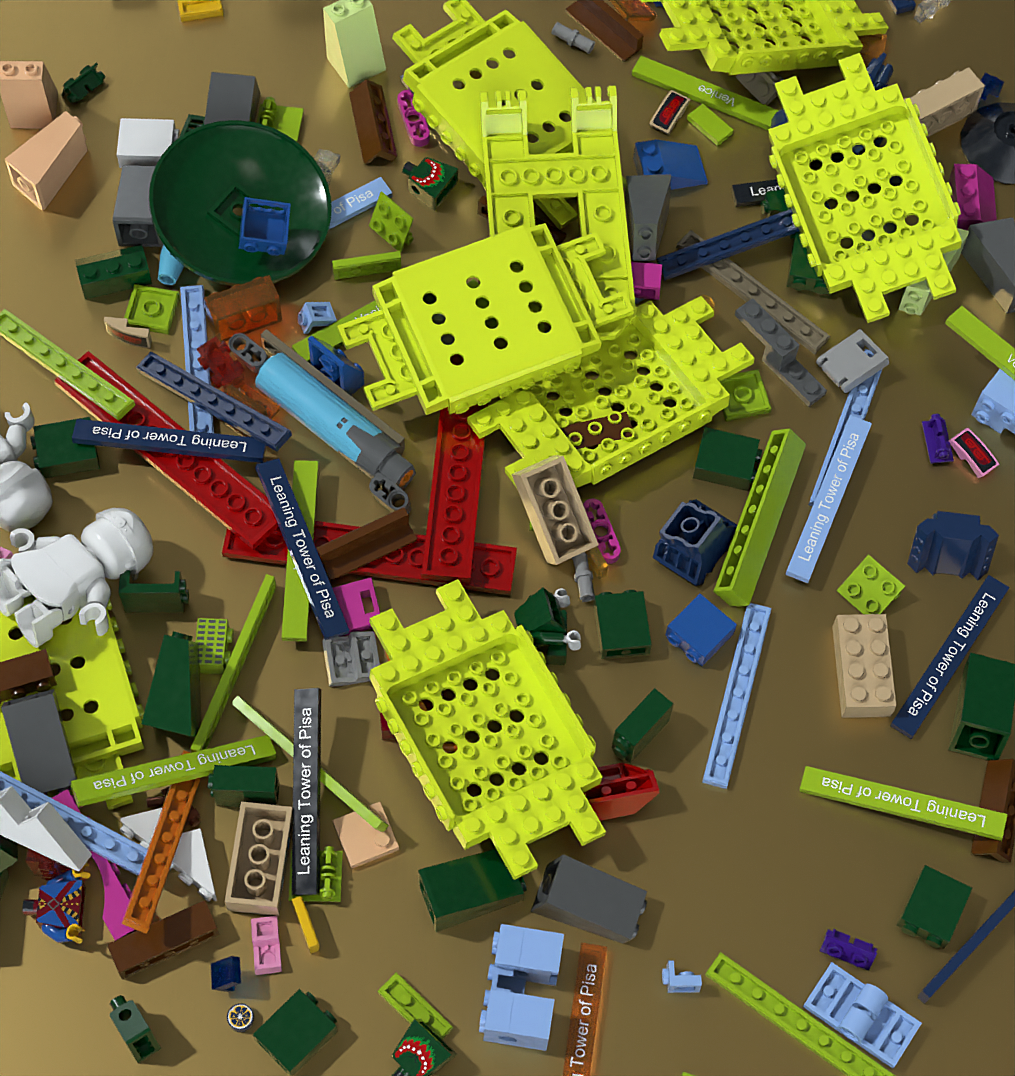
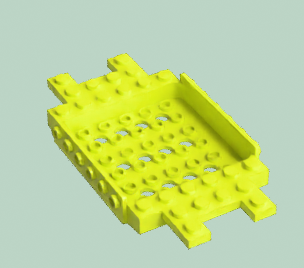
M449 0L444 3L443 9L453 22L425 39L411 23L393 33L392 39L414 63V65L405 70L403 81L414 93L412 100L414 109L425 117L428 125L438 132L442 141L452 148L456 157L465 163L470 173L483 184L485 190L481 133V91L488 92V106H496V91H501V101L505 103V90H510L511 105H519V100L516 99L514 94L518 90H526L527 135L534 134L538 138L536 143L528 142L529 155L573 153L571 120L564 122L560 119L559 115L567 113L571 117L570 87H577L579 89V102H587L585 89L524 21L520 22L510 12L504 10L485 22L467 0ZM505 50L513 51L515 57L511 59L506 58L503 52ZM489 60L496 61L499 67L496 69L489 68L486 62ZM473 70L479 71L482 77L474 79L470 76V72ZM461 81L464 83L465 88L456 89L453 86V82ZM534 81L540 82L543 85V89L535 90L532 88L531 83ZM546 123L551 124L555 130L553 132H546L543 129V125ZM622 176V182H623V188H624L625 185H626V179ZM570 197L533 199L559 230L577 219V212L566 201Z
M641 0V2L661 1L675 28H662L659 34L667 51L700 49L711 71L728 72L730 75L839 66V60L860 53L863 45L857 36L885 34L889 28L880 12L862 14L855 0ZM783 5H788L792 7L793 11H791L787 7H784ZM748 8H754L758 13L756 14L754 11L748 10ZM711 10H717V11H719L722 16H719L718 14L712 12ZM795 20L800 22L802 24V27H800V25H798L797 23H793L792 21ZM756 23H761L765 25L767 29L758 26ZM720 26L728 27L731 32H728L727 30L720 28ZM801 36L808 37L811 40V42H809L806 39H802ZM765 39H771L775 42L776 45H773ZM729 42H735L736 44H738L739 48L732 44H729Z
M858 53L839 60V67L845 79L841 82L804 95L796 76L775 83V89L788 122L768 129L772 145V155L769 156L772 168H776L778 173L776 178L779 187L785 191L784 199L786 205L792 209L793 223L796 228L799 227L801 232L799 234L803 248H807L809 253L807 258L811 268L814 267L818 277H823L830 294L853 286L866 321L870 323L890 316L883 297L884 294L926 280L934 300L956 293L955 284L942 254L961 248L962 240L957 230L958 216L961 215L958 203H953L952 189L949 182L945 183L942 177L944 175L942 164L940 162L937 163L935 160L936 151L932 142L928 143L926 138L928 136L927 128L918 119L920 112L917 104H912L910 98L904 101L897 83L875 91L861 54ZM877 137H883L886 139L887 144L884 147H876L873 142ZM855 145H862L865 147V152L862 155H856L852 152V148ZM833 153H842L844 159L839 163L833 162L831 160ZM813 160H819L823 165L819 170H812L809 164ZM893 176H899L903 182L899 186H892L889 180ZM876 183L880 185L881 191L877 194H871L868 191V186ZM856 191L860 197L857 201L851 202L846 198L847 193ZM828 199H835L838 202V206L835 209H827L824 204ZM915 215L919 221L916 225L910 226L905 222L906 217ZM887 223H894L897 226V230L889 234L884 231L883 227ZM867 230L873 231L875 238L872 241H865L862 238V233ZM850 238L854 244L851 248L844 249L840 245L841 240Z
M546 223L525 229L522 225L394 271L393 277L373 285L372 293L379 311L337 326L346 350L369 342L382 372L384 380L364 387V392L372 411L417 395L426 415L447 407L449 414L455 412L456 414L466 412L471 406L477 404L479 406L485 405L495 397H506L519 388L528 389L535 382L541 380L549 381L559 373L575 371L580 366L581 357L599 351L602 342L595 328L634 313V309L625 291L603 298L587 265V261L604 256L606 253L597 231L556 246ZM513 262H519L523 265V270L518 273L513 272L510 269V265ZM469 278H477L480 281V285L477 288H470L466 282ZM522 282H529L533 289L525 293L519 289V285ZM431 293L436 296L437 300L433 304H426L423 301L424 295ZM479 298H486L489 301V306L481 309L477 307L475 302ZM532 302H538L541 304L542 310L533 313L529 310L528 305ZM435 314H442L446 320L443 324L437 325L433 323L432 317ZM488 318H495L499 324L496 328L490 329L486 327L485 321ZM539 323H549L551 330L548 333L540 332L538 330ZM445 334H451L455 341L451 345H445L442 343L441 337ZM498 338H503L507 341L508 345L504 349H498L495 347L494 341ZM459 354L463 357L464 362L458 366L453 365L450 362L451 356Z
M702 296L665 315L649 300L636 307V318L615 340H601L602 344L599 351L581 357L580 366L575 371L559 373L549 381L541 380L535 382L528 389L519 388L514 390L509 396L500 397L501 400L468 416L467 423L479 439L501 429L520 454L522 459L505 467V473L515 487L516 484L512 477L513 473L553 455L564 456L576 488L590 482L594 485L711 422L712 416L729 405L730 394L720 384V381L754 364L755 358L742 343L724 352L720 351L699 326V324L714 317V310ZM632 351L637 354V357L631 360L625 358L624 354ZM640 367H646L650 370V373L644 376L638 374L637 370ZM590 371H594L599 377L592 380L588 379L585 375ZM659 383L663 386V389L658 392L653 391L650 385ZM607 387L612 392L610 395L604 396L600 395L598 391L600 388ZM549 392H557L560 397L557 400H551L547 398V394ZM666 399H672L676 402V405L670 408L664 406L663 402ZM619 403L624 406V410L621 412L613 411L611 406ZM562 408H569L573 413L566 417L560 415L559 411ZM627 412L629 420H634L638 424L632 429H622L621 439L619 440L603 439L601 444L593 450L586 447L576 449L574 446H579L582 443V435L578 432H573L567 438L560 429L566 428L571 424L608 416L610 423L618 424L622 420L620 413ZM617 414L619 419L613 421L610 419V416ZM591 422L588 425L589 433L592 435L600 434L602 425L599 422ZM592 425H598L600 429L598 431H592L590 427ZM625 432H631L632 436L625 437L623 434ZM578 436L580 440L573 442L571 437Z
M458 579L436 589V595L445 611L403 628L392 608L370 618L369 623L390 661L370 669L369 678L377 692V699H375L377 708L383 714L391 733L394 734L399 743L402 753L411 764L412 771L422 784L425 795L432 802L439 820L443 822L447 831L453 830L465 850L491 838L515 880L538 867L527 846L528 844L567 825L571 826L582 846L605 835L604 827L583 793L600 785L602 775L592 760L596 748L595 741L583 729L581 717L577 713L574 714L570 707L569 697L566 693H562L558 687L557 677L548 670L545 657L541 651H537L531 633L528 630L525 631L522 625L517 626L515 630L504 610L481 619ZM489 669L498 671L499 679L495 681L487 679L486 671ZM467 679L476 681L477 689L473 691L465 689L464 681ZM446 689L454 691L455 699L452 701L444 700L441 696L442 691ZM424 699L430 700L433 703V708L430 711H423L419 707V702ZM512 711H520L524 719L521 722H513L509 714ZM490 721H497L501 724L502 729L497 733L489 731L487 724ZM469 731H475L480 739L476 743H470L465 739V734ZM448 741L454 742L457 746V751L452 754L446 753L443 750V744ZM544 753L548 757V762L544 765H539L535 762L534 755ZM516 763H521L526 767V773L516 775L512 771V766ZM492 774H500L504 779V783L500 786H494L490 783L489 777ZM471 784H476L481 788L482 793L477 797H472L467 793V787Z
M34 595L23 598L24 606L32 604L37 598ZM110 598L106 607L109 628L103 636L97 635L95 620L88 621L87 625H81L79 618L81 609L79 608L69 624H60L53 629V637L37 648L33 647L24 635L18 640L11 639L9 637L10 632L15 628H19L15 614L13 613L6 617L0 612V662L46 649L51 664L61 667L60 673L55 676L57 685L51 687L50 690L55 689L60 711L71 709L74 712L73 718L69 721H63L77 779L124 769L120 756L145 749L139 729L144 727L141 724L144 709L142 704L137 705L135 700L139 693L136 683H130L128 675L133 674L129 661H123L121 653H125L126 650L122 638L117 639L115 632L119 631L115 616L110 618L108 610L113 609ZM75 657H82L85 659V664L82 668L75 669L71 666V661ZM36 691V692H32V693L27 694L26 696L33 695V694H37V693H41V692H37V691ZM9 699L2 701L0 704V771L21 782L1 709L4 702L13 700ZM89 701H95L98 703L97 711L91 714L84 711L85 704ZM58 789L47 792L50 798L59 794ZM131 794L106 800L109 810L134 802Z

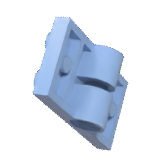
M831 962L803 1005V1008L892 1069L922 1024L890 1002L888 996L881 989L872 984H863L833 962Z

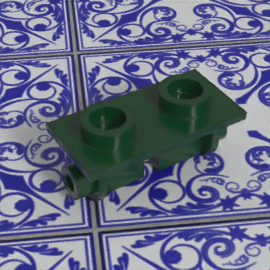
M98 63L91 67L90 65L85 66L79 72L80 76L75 80L73 77L63 84L64 89L61 96L63 97L68 94L67 99L70 103H78L89 94L84 87L85 85L93 91L102 84L106 77L103 72L96 71Z

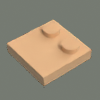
M380 802L368 807L389 825L384 832L374 829L355 811L332 820L351 869L399 850L398 843Z

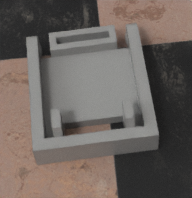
M859 329L818 357L816 363L822 367L825 374L838 387L841 386L844 393H847L887 366L889 358ZM864 346L874 354L872 357H869L862 350Z

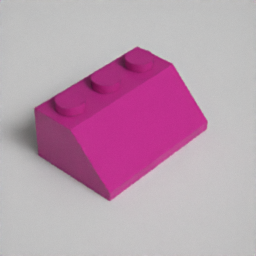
M954 164L949 177V184L952 189L953 203H958L961 215L958 216L957 228L968 231L969 226L972 224L997 220L993 177L976 164Z

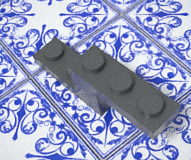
M753 298L735 311V316L766 346L762 361L808 407L826 395L827 390L796 360L799 344Z

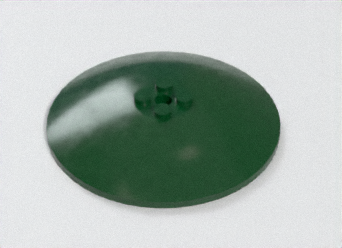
M242 120L217 121L199 126L176 139L160 157L153 171L149 188L151 220L155 231L166 249L176 260L192 272L208 280L230 286H263L276 283L297 273L320 250L331 221L332 204L329 186L314 158L304 147L288 135L255 122ZM245 197L291 204L288 240L284 255L274 256L267 252H247L244 249H239L242 216L234 214L233 209H242ZM249 204V205L252 206V207H262V208H264V209H274V210H278V211L284 210L283 208H280V207H270V206H267V205L260 206V205H258V204Z

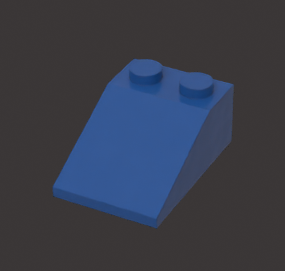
M657 139L635 143L633 160L637 175L671 174L670 190L708 183L696 145Z
M310 336L308 338L312 366L350 396L365 384L363 369L357 363L353 364L349 361L343 351L340 349L336 350L330 344L316 337Z

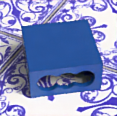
M245 197L242 207L239 249H244L247 252H267L274 256L284 255L288 240L291 204ZM249 204H258V205H260V206L267 205V206H270V207H280V208H283L284 210L278 211V210H274V209H264V208H262V207H252V206H250Z
M699 594L667 626L665 635L673 646L680 647L685 652L690 661L697 662L703 666L731 638L737 624L703 595Z

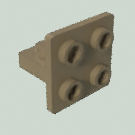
M773 71L738 74L736 76L761 104L766 106L778 95L775 83L785 80Z

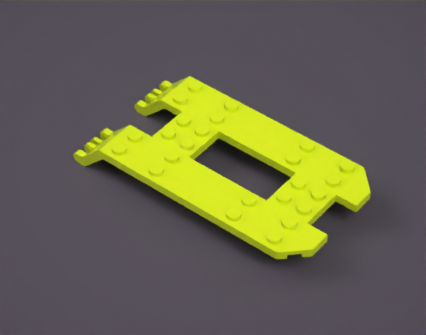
M595 86V101H592L591 87H586L585 97L587 102H579V89L577 87H570L573 153L529 155L526 90L517 91L519 105H511V91L505 90L504 106H502L501 91L495 92L496 106H488V92L481 91V133L490 237L522 225L524 229L535 226L533 199L577 197L581 237L597 231L606 250L604 256L587 261V265L603 298L625 291L634 309V313L630 316L595 328L600 340H615L636 318L617 135L616 86L607 87L609 101H601L602 93L600 86ZM513 262L510 265V269L518 273L523 270V265L519 262ZM522 282L519 285V289L525 293L533 289L529 282ZM532 302L528 305L529 310L533 313L542 310V306L538 302ZM544 322L538 325V330L542 333H545Z

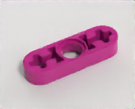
M403 90L397 97L400 114L410 142L414 146L423 147L430 140L429 128L425 117L413 107L412 100L414 95L409 90ZM405 99H408V101L411 102V107L408 108ZM410 115H417L419 120L412 122L407 118ZM418 128L420 135L423 136L421 138H419V136L416 135V129Z
M594 498L588 499L583 503L593 532L598 526H603L608 531L604 536H599L594 532L599 544L595 549L602 562L613 564L620 557L621 548L602 502ZM589 507H592L594 510H597V520L594 521L593 513L588 512ZM607 541H608V547H609V549H610L611 551L614 550L613 555H611V556H610L609 553H605V550H606L605 542H607Z

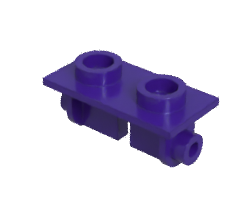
M933 414L929 421H922L930 464L953 462L954 459L945 419L940 417V414Z
M827 929L820 952L868 971L870 970L877 955V948L873 947L872 943L855 938L852 944L849 942L850 935L833 929V931Z

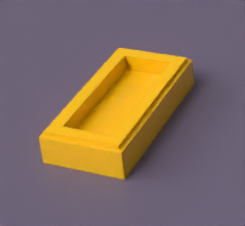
M177 0L181 22L224 15L221 0Z
M300 896L292 899L293 907L310 954L319 951V942L303 898Z

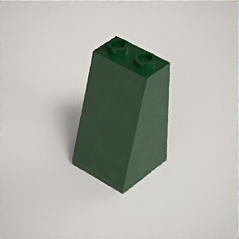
M174 631L172 636L164 634L141 724L196 737L201 726L199 643L192 641L193 636Z
M970 652L963 670L949 742V751L988 761L999 760L1012 729L1015 704L1014 663Z
M497 849L418 870V885L436 932L524 900V892L527 891L523 877L513 879Z

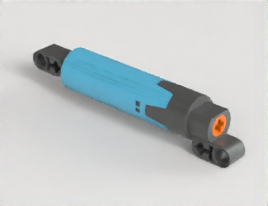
M237 333L230 338L229 348L236 359L252 372L258 374L255 384L260 391L371 479L369 484L370 491L377 502L391 513L403 507L408 514L410 513L412 504L403 489L412 481L416 471L413 465L402 457L403 447L283 352L269 358L264 349L246 335ZM246 344L244 349L237 350L240 345ZM254 355L260 362L254 361L252 356ZM380 487H381L382 489L386 488V490H387V492H388V494H389L388 497H387V495H386V493H385L384 491L378 490V488H380ZM405 500L403 506H394L396 501Z

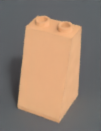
M0 61V95L10 128L43 129L56 119L58 91L44 62Z
M67 111L5 158L13 186L42 211L46 209L87 152L86 137L82 130L83 124L78 117H72Z

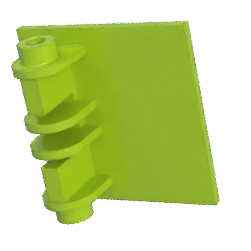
M267 97L263 104H260L256 123L274 128L298 141L304 108L277 106L273 97Z
M380 192L369 227L397 251H400V253L405 243L409 245L414 240L412 233L409 232L414 218L387 195Z
M868 554L836 591L862 614H881L894 599L896 600L901 595L905 585Z
M326 846L324 851H320L319 895L300 896L303 898V901L341 902L343 851H334L332 846ZM292 850L290 861L288 901H292V899L299 897L292 895Z

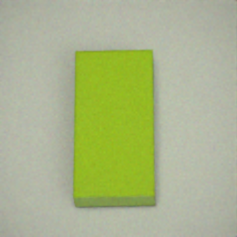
M703 103L687 115V120L716 146H719L733 135L734 130Z

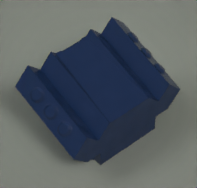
M697 499L689 500L688 503L681 502L659 532L661 539L655 546L653 559L694 585H703L706 574L713 572L717 561L728 551L737 524Z
M937 511V513L932 515V519L927 518L917 526L907 564L916 574L923 568H926L932 576L936 573L956 575L962 579L971 573L979 580L988 573L999 535L991 526L981 525L980 516Z

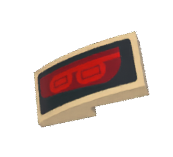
M671 90L651 119L650 127L669 136L677 120L681 119L690 99Z
M104 317L107 333L133 346L151 349L152 338L149 329L130 327L128 319Z

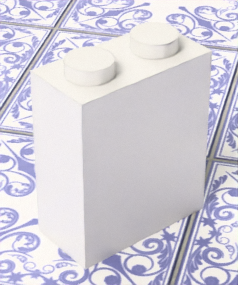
M121 118L117 146L119 168H122L123 165L155 166L166 149L180 136L179 129L175 128L174 120Z

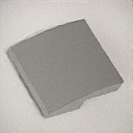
M374 631L351 632L349 636L335 637L326 641L323 639L322 641L329 687L371 681L369 678L370 669L380 665Z

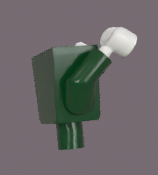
M542 587L535 594L530 595L526 602L515 611L514 616L517 626L522 625L525 631L528 630L531 633L535 647L568 643V647L571 650H579L581 648V638L577 631L573 630L568 632L567 636L563 635L567 631L560 607L564 608L570 605V598L565 589L559 588L555 591V594H552V592Z

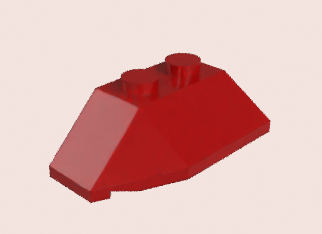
M622 762L597 767L602 775L600 785L583 792L598 819L602 821L635 814L659 794V787L653 770H644L638 766Z

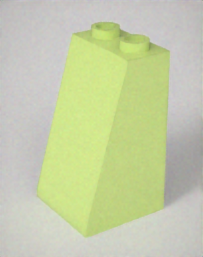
M339 0L324 7L327 59L348 88L385 71L386 65L372 3L369 0Z
M957 228L962 240L961 248L942 254L949 272L960 257L969 233L967 230ZM926 280L904 287L898 310L921 316L933 298Z

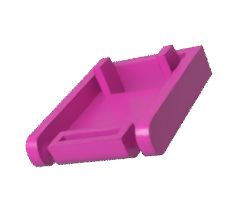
M372 578L332 588L350 630L348 634L339 637L347 636L351 632L373 629L369 623L370 618L381 612ZM371 596L374 612L365 614L362 598Z

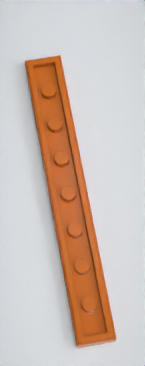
M183 750L181 755L188 754L190 752ZM201 778L170 785L121 924L145 934L148 932Z

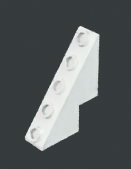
M13 786L0 791V835L76 871L82 869L92 853L50 802L31 810Z
M162 808L120 818L123 825L120 831L129 839L135 837L141 842L139 845L148 849ZM201 829L184 832L180 837L170 870L174 868L179 872L178 877L188 886L194 884L199 888L198 893L205 900L210 901L213 899L217 901Z

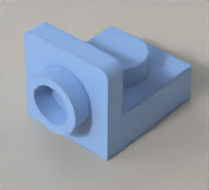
M305 302L297 317L304 334H309L313 326H329L337 321L330 302Z
M669 960L666 968L662 969V983L667 985L668 993L700 991L702 986L701 975H694V972L690 971L680 972L678 975H675L674 960Z

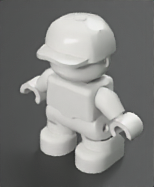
M26 402L22 406L24 414L18 418H13L10 412H5V418L10 427L5 439L0 434V528L7 532H12L19 528L30 529L36 526L47 514L53 503L51 490L40 471L36 468L32 469L26 463L17 460L26 449V432L35 423L30 406Z
M110 508L97 513L96 521L83 529L81 542L72 534H67L61 538L58 536L38 537L35 540L33 533L28 529L19 528L13 530L10 534L11 545L19 548V553L14 554L11 559H0V612L6 617L13 613L15 614L19 629L27 641L35 648L53 637V629L59 626L62 621L72 618L79 608L81 609L79 612L81 625H87L88 621L95 620L97 635L103 636L109 628L106 607L111 595V590L105 577L114 580L119 579L120 574L130 570L133 581L136 580L139 572L149 563L153 555V543L150 532L135 513L125 508ZM31 595L37 598L32 604L24 606L23 598Z

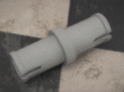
M559 22L552 29V35L563 39L571 47L574 45L588 54L594 48L595 41L579 34V31L576 29L572 30Z
M585 552L572 557L575 568L574 580L578 583L580 600L582 602H589L594 600L595 594L592 584L593 572L589 569L588 556Z

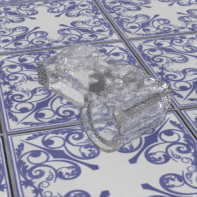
M924 0L918 5L914 19L919 23H922L927 18L931 19L937 10L941 7L945 8L951 0Z
M319 149L314 156V160L321 168L329 186L332 173L340 162V155L329 150Z

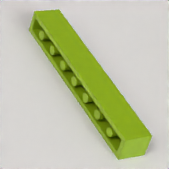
M790 428L771 432L713 591L730 607L749 606L806 447V443Z

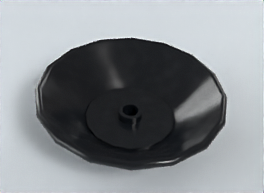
M997 102L980 107L966 119L961 130V150L969 164L978 165L993 177L994 181L1002 184H1015V103Z

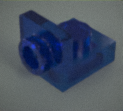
M985 73L980 80L985 86L978 105L981 100L986 101L989 94L999 97L1004 85V81Z
M230 956L211 963L212 990L235 991V985L241 984L240 957Z

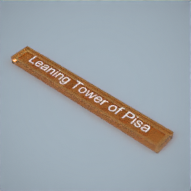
M581 942L562 1076H590L607 946Z

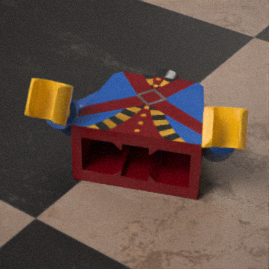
M85 863L80 871L70 869L51 879L46 885L40 886L38 899H24L23 915H36V923L42 929V932L58 943L74 941L80 944L83 941L77 936H82V931L86 930L83 928L86 886L79 879L90 878V873L83 872L84 868L89 866V863Z

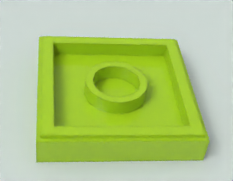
M134 284L124 318L128 319L130 327L145 328L151 332L169 335L180 294L178 291Z
M758 369L736 373L720 381V384L730 394L729 405L722 410L726 422L771 412L772 408Z

